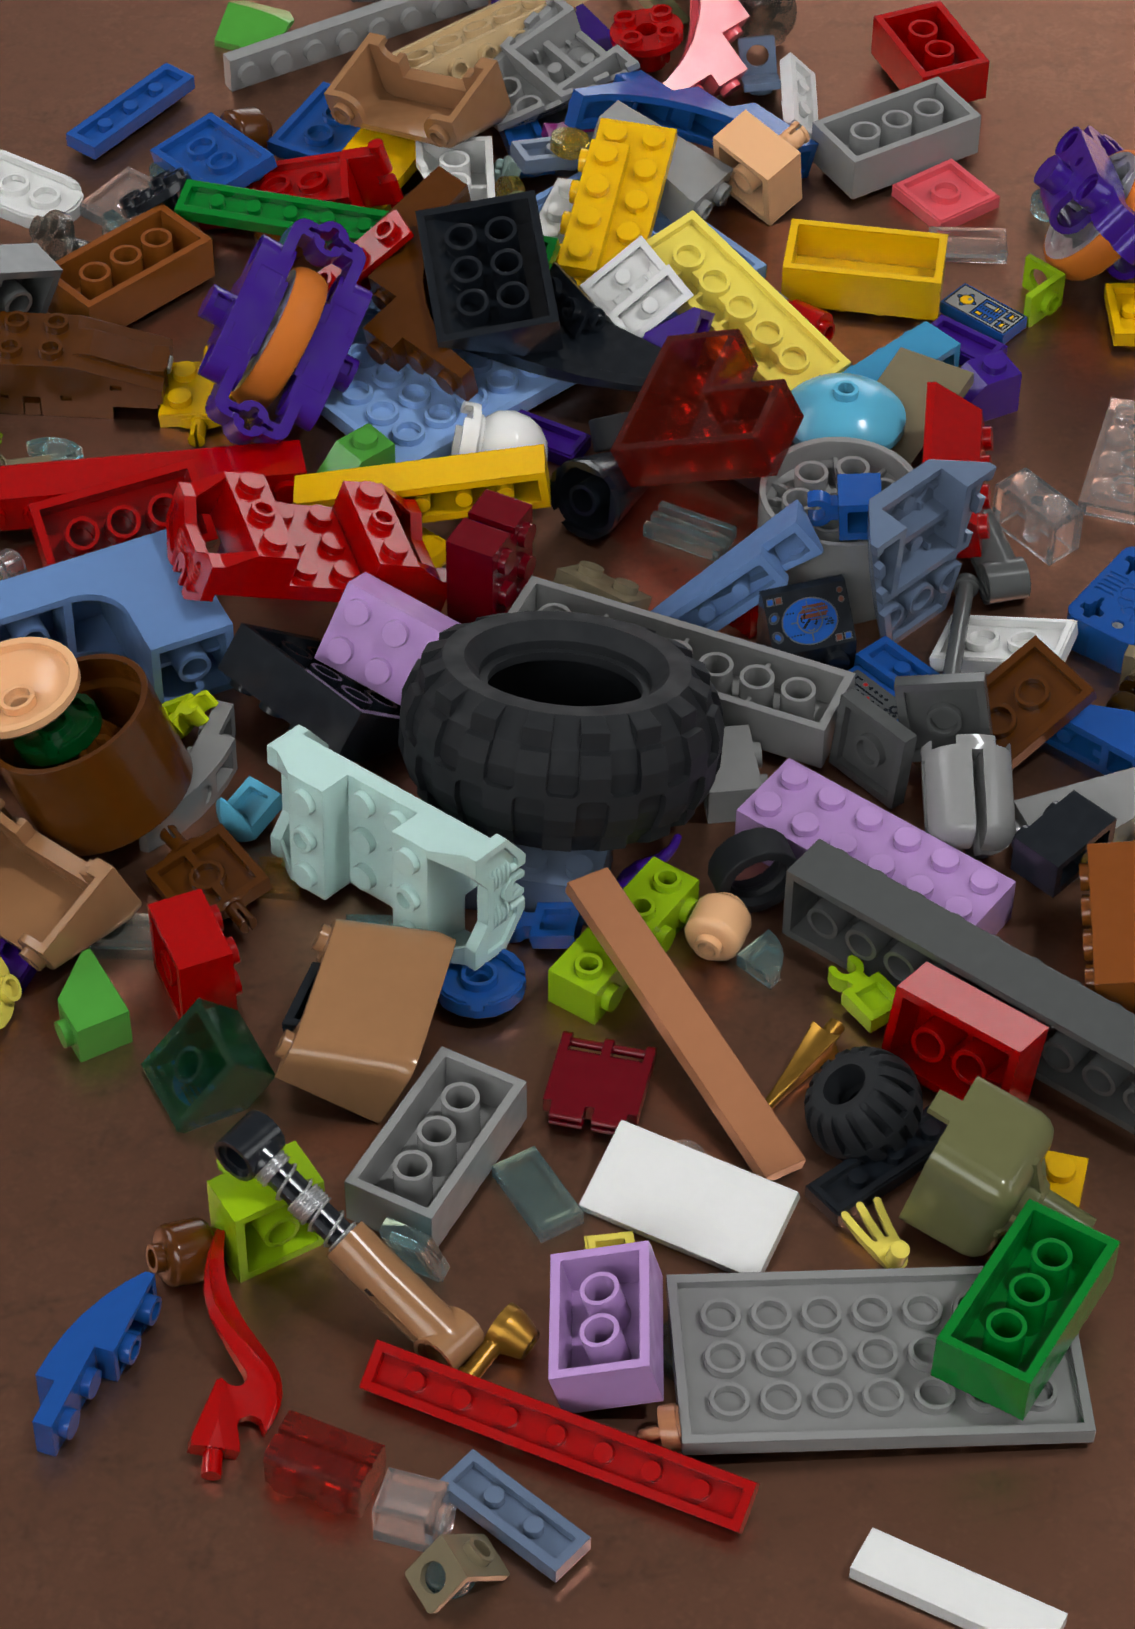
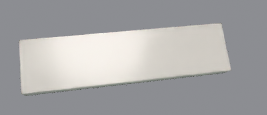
M873 1527L850 1567L849 1578L963 1629H1064L1067 1622L1068 1613Z

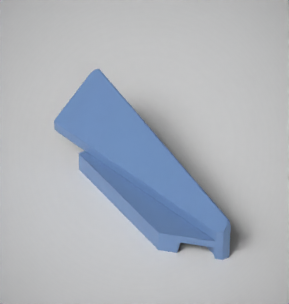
M799 500L793 501L652 609L651 612L719 631L758 605L759 591L788 585L789 575L785 571L819 556L824 550L803 505Z

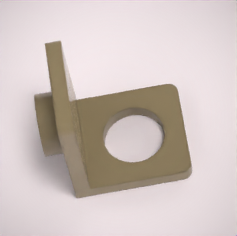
M441 1534L405 1572L407 1580L426 1611L430 1614L438 1613L467 1582L504 1581L510 1575V1572L485 1534ZM435 1561L442 1565L446 1575L444 1587L438 1593H433L428 1588L425 1580L428 1566Z

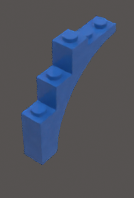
M642 70L616 74L613 83L573 89L564 124L574 131L595 129L599 116L619 100L659 125L677 129V135L686 141L712 149L713 136L745 109L778 135L790 126L755 102L728 106L699 86L672 90ZM811 138L809 142L803 144L798 149L801 152L802 178L809 176L819 144Z

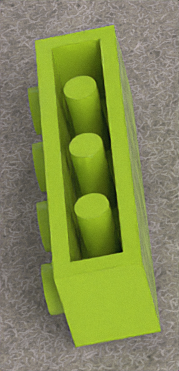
M653 856L623 890L665 952L670 949L675 935L687 923L699 900V879ZM589 926L548 970V1001L593 1025L607 1011L612 1012L617 1008L623 993L629 988Z

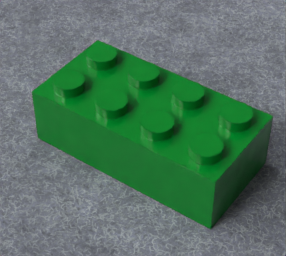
M1028 1199L938 1335L931 1376L1023 1421L1113 1279L1120 1241L1032 1199Z

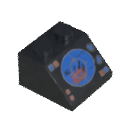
M840 574L759 591L756 643L848 671L853 668L857 639L843 575Z

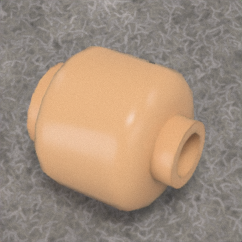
M728 892L708 893L702 896L695 905L684 928L685 938L689 946L701 958L714 961L729 960L738 954L751 929V915L743 901L734 894Z

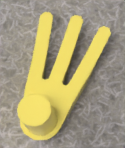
M875 1197L873 1202L885 1236L863 1202H857L856 1208L872 1239L847 1211L841 1212V1218L850 1232L882 1267L905 1268L907 1266L910 1247L899 1238L881 1198Z

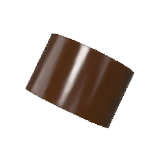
M93 654L76 658L81 674L77 693L86 694L95 701L103 721L99 735L85 750L59 764L41 767L29 765L20 757L14 746L16 738L0 740V773L30 824L37 832L76 856H88L112 851L132 843L152 831L180 804L187 793L193 774L191 756L145 672L135 661L115 654Z

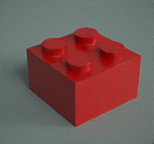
M201 888L147 904L154 967L184 1032L238 1016L237 996L243 994V989L234 965L240 963V955L233 937L225 938L222 932L224 931V923L217 904L209 905Z

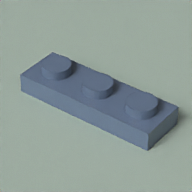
M474 1449L467 1453L438 1481L439 1495L555 1583L591 1549V1537Z

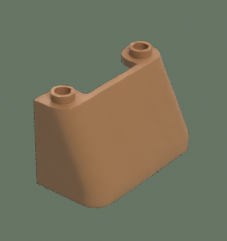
M371 32L324 92L331 115L340 124L445 148H452L501 123L511 109L510 99L497 60L481 57L474 68L467 70L462 79L411 68L406 53L399 52L395 56L384 46L387 43L386 36Z
M0 798V938L21 950L19 953L20 957L36 970L42 971L45 966L55 970L81 953V951H84L130 921L143 904L112 865L98 857L95 860L84 861L37 832L27 819L22 816L20 818L12 817L4 807L6 803Z
M335 919L330 926L323 923L312 944V949L318 952L316 961L320 962L300 1022L293 1032L286 1029L278 1042L274 1056L281 1058L275 1077L380 1124L408 1084L417 1066L455 948L456 939L437 931Z

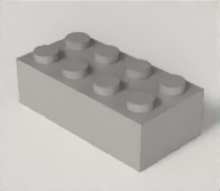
M938 76L812 122L811 139L819 143L813 163L851 199H855L900 182L951 158L957 161L978 153L981 115Z
M441 1046L344 1181L346 1218L357 1223L362 1220L369 1228L433 1255L527 1119V1081Z

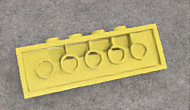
M694 210L646 240L664 264L671 266L694 295L675 312L680 315L696 307L715 313L706 338V342L709 344V352L711 356L724 363L727 362L732 368L739 371V384L740 379L746 375L785 399L792 389L806 380L823 374L842 373L851 366V361Z

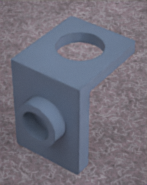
M763 35L738 38L739 57L748 68L741 78L744 92H750L751 95H766L772 93V90L781 89V81L777 73L775 36ZM754 45H762L768 50L766 62L759 66L752 65L747 60V52Z

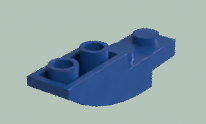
M145 1271L102 1297L70 1326L48 1353L35 1374L41 1406L32 1424L38 1452L56 1457L65 1439L71 1440L75 1435L80 1422V1410L87 1398L93 1399L101 1383V1378L118 1382L126 1365H132L136 1361L141 1348V1336L147 1325L153 1326L162 1306V1298L157 1296L154 1273Z

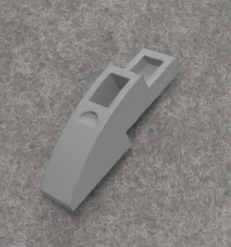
M217 700L219 703L212 709L208 722L199 726L198 738L194 746L187 747L193 764L192 779L187 793L177 808L161 824L139 838L140 851L149 853L164 845L165 842L160 839V832L163 828L169 832L168 825H175L180 833L184 832L206 813L229 785L238 769L233 703Z

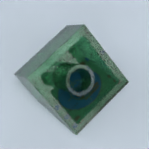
M201 998L194 1002L140 1064L176 1130L181 1133H187L247 1110L276 1078L273 1069L239 1011Z

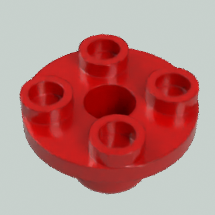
M657 4L648 9L634 11L621 10L614 15V22L610 27L612 46L614 47L618 44L640 63L641 68L637 69V71L642 70L645 73L661 70L670 61V51L678 47L684 38V26L681 19L673 14L672 8L666 4Z

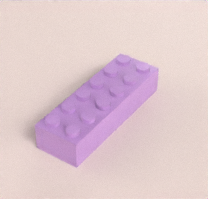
M788 758L736 810L735 834L758 827L775 829L784 834L797 860L818 839H821L835 848L844 850L850 856L871 868L882 871L887 877L905 887L921 893L927 899L948 911L959 914L966 921L990 934L996 935L1012 917L1015 880L791 758ZM768 860L762 863L771 866L773 861Z

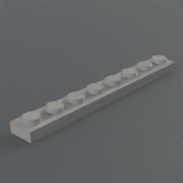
M381 0L224 53L225 85L231 92L357 50L370 32L384 35L386 39L486 6L488 5V0Z

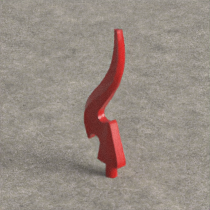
M218 1228L207 1254L203 1294L209 1317L241 1373L244 1384L233 1386L228 1384L222 1377L216 1380L188 1442L187 1453L202 1456L201 1477L209 1481L221 1479L223 1459H237L240 1452L238 1424L247 1421L253 1422L259 1426L262 1437H265L277 1416L283 1396L282 1381L275 1363L247 1326L231 1296L224 1266L225 1231Z

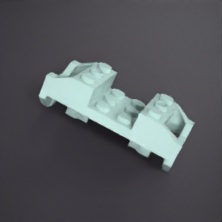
M299 724L267 745V763L281 773L282 811L270 835L271 853L282 860L292 882L324 900L351 883L393 908V926L437 931L456 939L450 963L466 965L474 971L498 955L501 950L507 948L525 909V898L522 895L524 887L515 881L525 875V870L519 867L525 864L526 853L497 833L490 838L332 751L326 742ZM477 887V922L471 933L465 929V895Z

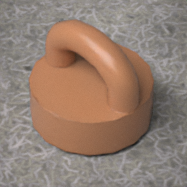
M676 1402L658 1405V1425L640 1429L637 1432V1437L646 1441L661 1439L664 1448L681 1454L679 1405Z

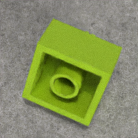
M292 1141L286 1144L282 1150H284V1154L290 1156L288 1162L290 1164L297 1163L296 1170L306 1180L312 1179V1186L318 1184L320 1189H323V1192H325L324 1180L298 1143ZM217 1159V1168L223 1174L206 1181L211 1227L213 1226L216 1229L225 1231L224 1260L240 1283L324 1244V1239L315 1231L308 1232L307 1223L301 1225V1222H298V1219L293 1217V1214H290V1211H288L289 1205L283 1199L276 1200L277 1193L269 1185L262 1187L260 1181H257L255 1178L249 1181L239 1180L226 1171Z

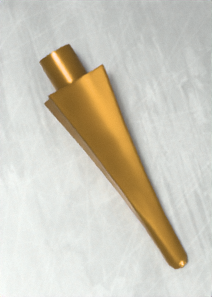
M830 1018L823 1028L815 1021H812L785 1071L765 1098L772 1110L796 1087L818 1071L828 1059L832 1061L835 1058V1054L839 1053L836 1042L845 1031L844 1025L839 1020Z

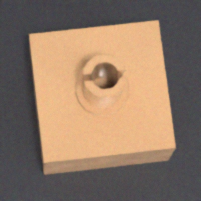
M745 109L713 136L714 157L733 168L728 183L732 186L730 195L771 226L802 199L801 152L798 149L810 141V136L803 125L796 130L800 126V123L797 121L792 122L786 130L778 135Z

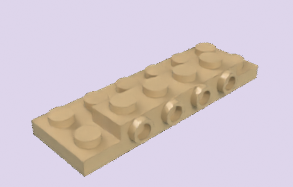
M499 0L392 52V54L397 56L399 52L406 53L411 68L462 79L467 70L474 68L481 57L494 59L502 51L500 45L509 36L515 38L519 33H524V20L533 11L539 13L547 4L545 0ZM589 0L565 1L576 11V6Z

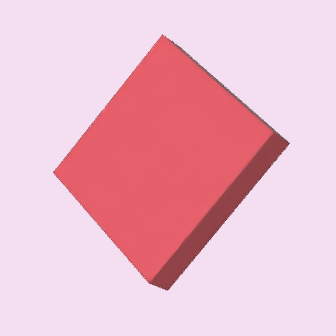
M952 158L893 184L891 193L892 197L934 231L941 234L998 208L1000 201L999 195Z

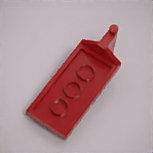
M379 138L371 140L367 147L276 161L278 167L265 174L262 179L245 187L361 207L390 204L391 208H393L404 198L396 175L391 173L393 167L384 143ZM198 223L201 231L210 229L229 228L211 224Z

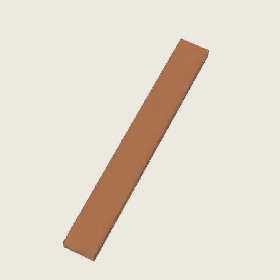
M605 867L569 881L565 890L566 894L752 1172L774 1181L803 1168L806 1161L805 1157L609 868Z

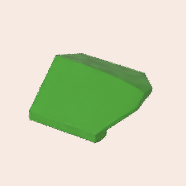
M246 0L228 2L214 43L217 47L236 50L286 33L293 25L294 18L290 11Z

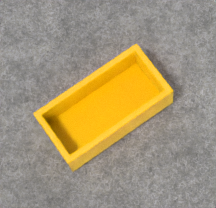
M792 218L782 268L781 294L791 301L799 299L820 309L867 313L877 316L906 317L916 320H936L939 315L945 273L948 234Z

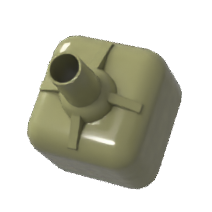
M980 1076L976 1077L963 1101L941 1089L938 1091L927 1113L948 1126L927 1160L899 1219L960 1254L972 1258L984 1256L992 1250L999 1238L1007 1233L1028 1199H1032L1093 1228L1097 1218L1050 1190V1183L1046 1177L1045 1156L1052 1145L1054 1128L1051 1120L1042 1111Z

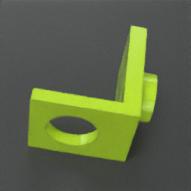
M1028 254L1025 257L1022 286L1030 291L1025 296L1023 315L1027 316V328L1032 327L1047 315L1053 314L1062 305L1066 278L1064 272L1032 254ZM1034 269L1042 271L1047 278L1040 285L1034 278Z

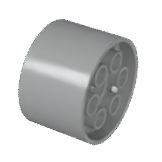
M823 437L795 444L773 458L762 474L759 487L757 529L795 500L800 501L807 516L808 510L821 509V507H808L807 492L823 490L830 495H837V474L881 472V487L884 490L912 471L913 467L894 451L874 442L857 438ZM831 520L824 526H813L824 548L823 553L785 571L789 575L788 585L842 574L846 583L853 624L876 619L869 573L868 540L839 541L838 520Z

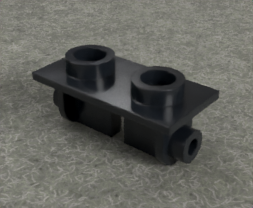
M553 262L550 274L559 321L574 338L579 337L583 328L589 330L602 329L606 324V314L603 309L594 306L595 303L577 285L576 280L569 276L558 263Z

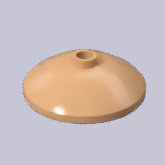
M19 637L0 642V740L19 738L46 727L56 720L71 704L79 690L81 674L74 654L65 645L43 637Z

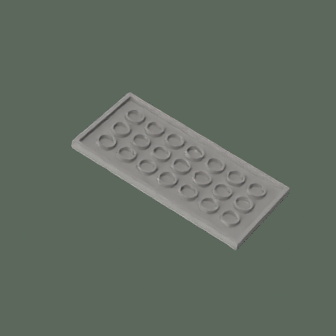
M984 1266L666 1275L665 1289L676 1403L679 1405L681 1425V1454L1093 1443L1096 1426L1079 1333L1022 1421L931 1376L936 1339Z

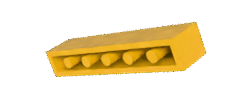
M544 444L294 476L293 504H319L333 507L343 481H372L384 484L404 499H415L422 513V523L468 518V511L485 489L532 504V509L551 507L550 476Z

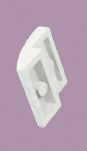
M642 235L579 286L595 303L594 306L603 309L606 314V321L640 338H643L645 332L659 325L694 296L671 266L664 264Z

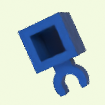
M881 472L837 474V495H830L823 490L807 492L808 507H821L819 510H808V518L812 526H824L831 520H838L839 541L868 540L869 499L882 491Z

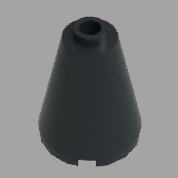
M638 446L569 459L552 473L550 479V495L553 510L559 508L565 518L561 523L576 536L590 540L605 536L616 528L654 483L658 475L656 460L648 450Z

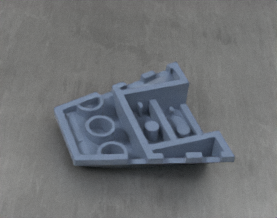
M928 459L869 499L867 527L869 573L880 638L887 636L895 643H898L946 609L962 563L956 560L957 554L969 546L973 532L967 528L972 512L975 514L981 512L986 496L980 493L983 481L988 482L992 480L997 468L991 462Z

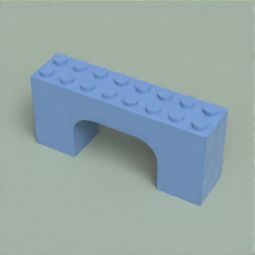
M167 529L0 581V642L19 637H43L65 645L74 654L75 658L93 654H115L127 657L135 661L143 669L161 703L190 692L196 695L203 690H208L211 695L233 688L229 684L231 678L218 669L223 656L234 638L233 623L216 595L212 602L183 598L181 593L183 586L178 584L181 572L173 571V565L170 564L167 557Z

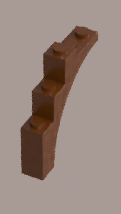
M438 166L380 219L382 220L393 210H397L413 232L414 237L368 276L373 292L372 301L381 311L363 327V331L367 341L366 350L370 357L378 364L383 365L386 363L399 372L409 363L417 373H426L435 379L440 388L447 394L452 395L455 393L463 400L469 401L479 392L473 367L451 348L438 347L435 324L430 313V295L415 211L471 201L468 185Z

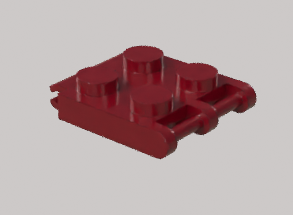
M563 1031L543 1096V1111L549 1112L548 1117H550L548 1123L582 1129L585 1119H590L591 1131L614 1135L621 1119L638 1126L656 1062L657 1047L647 1046L646 1050L615 1045L616 1041L614 1039L605 1038L604 1042L576 1038L574 1037V1032ZM578 1047L583 1049L600 1051L601 1054L574 1050L571 1048ZM616 1054L643 1059V1062L613 1057V1055Z

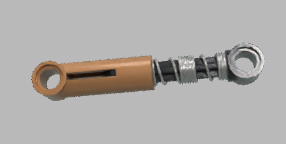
M251 1110L215 1143V1155L226 1171L242 1181H249L255 1178L257 1181H260L262 1187L269 1185L277 1193L276 1200L283 1199L289 1205L288 1211H290V1214H293V1217H296L298 1222H301V1225L308 1224V1232L315 1231L324 1239V1247H330V1253L326 1257L414 1343L413 1346L416 1354L459 1369L483 1343L485 1338L484 1332L470 1314L458 1307H449L362 1220L358 1224L356 1222L350 1224L344 1218V1210L337 1211L329 1203L331 1197H328V1194L323 1192V1189H320L318 1184L312 1186L313 1180H306L296 1170L297 1163L290 1164L288 1162L290 1156L284 1154V1150H282L286 1144L285 1137L279 1126L269 1116L260 1111Z

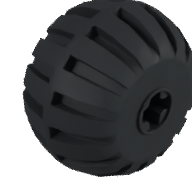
M868 1046L853 1047L851 1050L846 1049L835 1054L834 1060L828 1059L820 1067L822 1069L820 1073L814 1074L809 1083V1088L806 1090L804 1100L805 1119L816 1144L827 1154L841 1161L849 1158L859 1159L865 1155L876 1162L885 1160L888 1156L886 1150L893 1148L895 1151H899L907 1145L906 1140L908 1138L912 1139L918 1130V1123L921 1122L923 1114L922 1090L914 1071L903 1059L882 1048Z

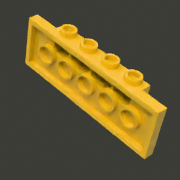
M601 118L596 137L591 139L589 149H581L578 159V172H582L580 180L573 179L571 182L569 203H573L571 212L564 211L562 214L560 234L565 236L563 243H559L560 250L555 261L569 276L576 280L578 286L639 236L642 235L645 240L652 236L677 142V129Z

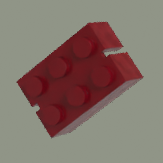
M485 489L468 511V519L463 518L446 540L448 617L463 624L475 622L477 617L508 613L532 576L536 566V557L532 555V543L536 534V525L532 523V504Z

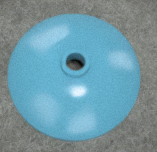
M830 373L813 377L792 389L784 399L781 422L785 433L795 444L823 437H850L874 442L891 449L903 436L906 412L900 399L883 384L862 375Z

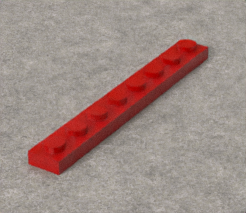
M378 1339L359 1385L360 1389L743 1534L760 1483Z

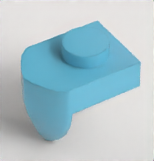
M251 776L242 783L228 801L222 797L216 801V814L219 822L237 842L255 840L282 810L281 793Z

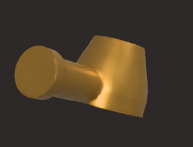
M511 1302L494 1320L485 1335L483 1343L463 1367H459L458 1370L481 1378L499 1354L523 1360L534 1348L540 1337V1332L528 1315L519 1306Z

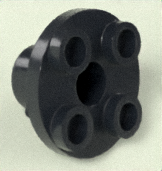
M182 167L172 172L168 169L159 173L150 180L152 187L146 188L141 192L139 189H136L119 199V203L122 206V214L126 219L132 218L161 203L174 211L179 199L177 192L183 189L186 179L192 180L191 176Z

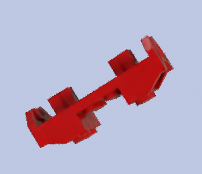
M224 471L191 483L178 482L166 515L167 557L170 564L173 565V571L181 572L178 584L183 586L181 593L184 599L212 602L215 595L339 602L347 583L367 572L439 612L443 609L447 599L446 568H435L422 540V513L415 499H404L382 483L343 481L333 507L319 504L299 505L276 502L265 475L253 472ZM197 514L211 515L221 540L217 553H208L206 542L202 538L197 526Z

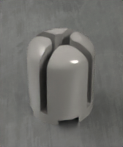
M958 734L955 735L956 744L944 745L932 749V741H929L921 747L920 752L925 832L961 852L965 849L966 854L974 859H985L1006 849L1012 843L1016 832L1011 744L1009 743L1006 748L996 745V737L994 735Z

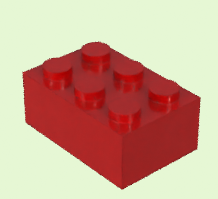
M941 0L874 16L871 54L899 90L939 76L967 103L986 98L990 61Z
M926 961L897 985L881 1048L903 1059L914 1071L919 1084L936 1093L941 1089L963 1101L976 1077L980 1076L1027 1103L1049 1027Z

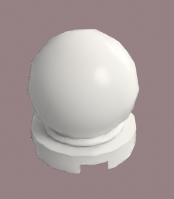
M469 401L462 403L460 412L467 414V417L464 418L463 426L456 425L450 456L544 444L548 460V442L541 427L530 416L515 410H498L485 417L482 414L481 404Z

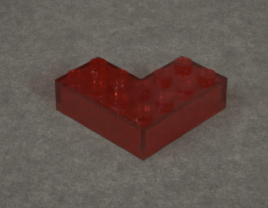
M739 329L667 336L610 450L631 487L777 476L804 415L785 379L751 382L758 364Z

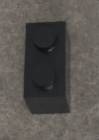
M1073 790L1061 801L1052 802L1045 809L1043 815L1030 826L1024 825L1017 831L1011 843L1013 854L1010 869L1054 898L1080 876L1079 863H1088L1087 844L1113 842L1117 818Z

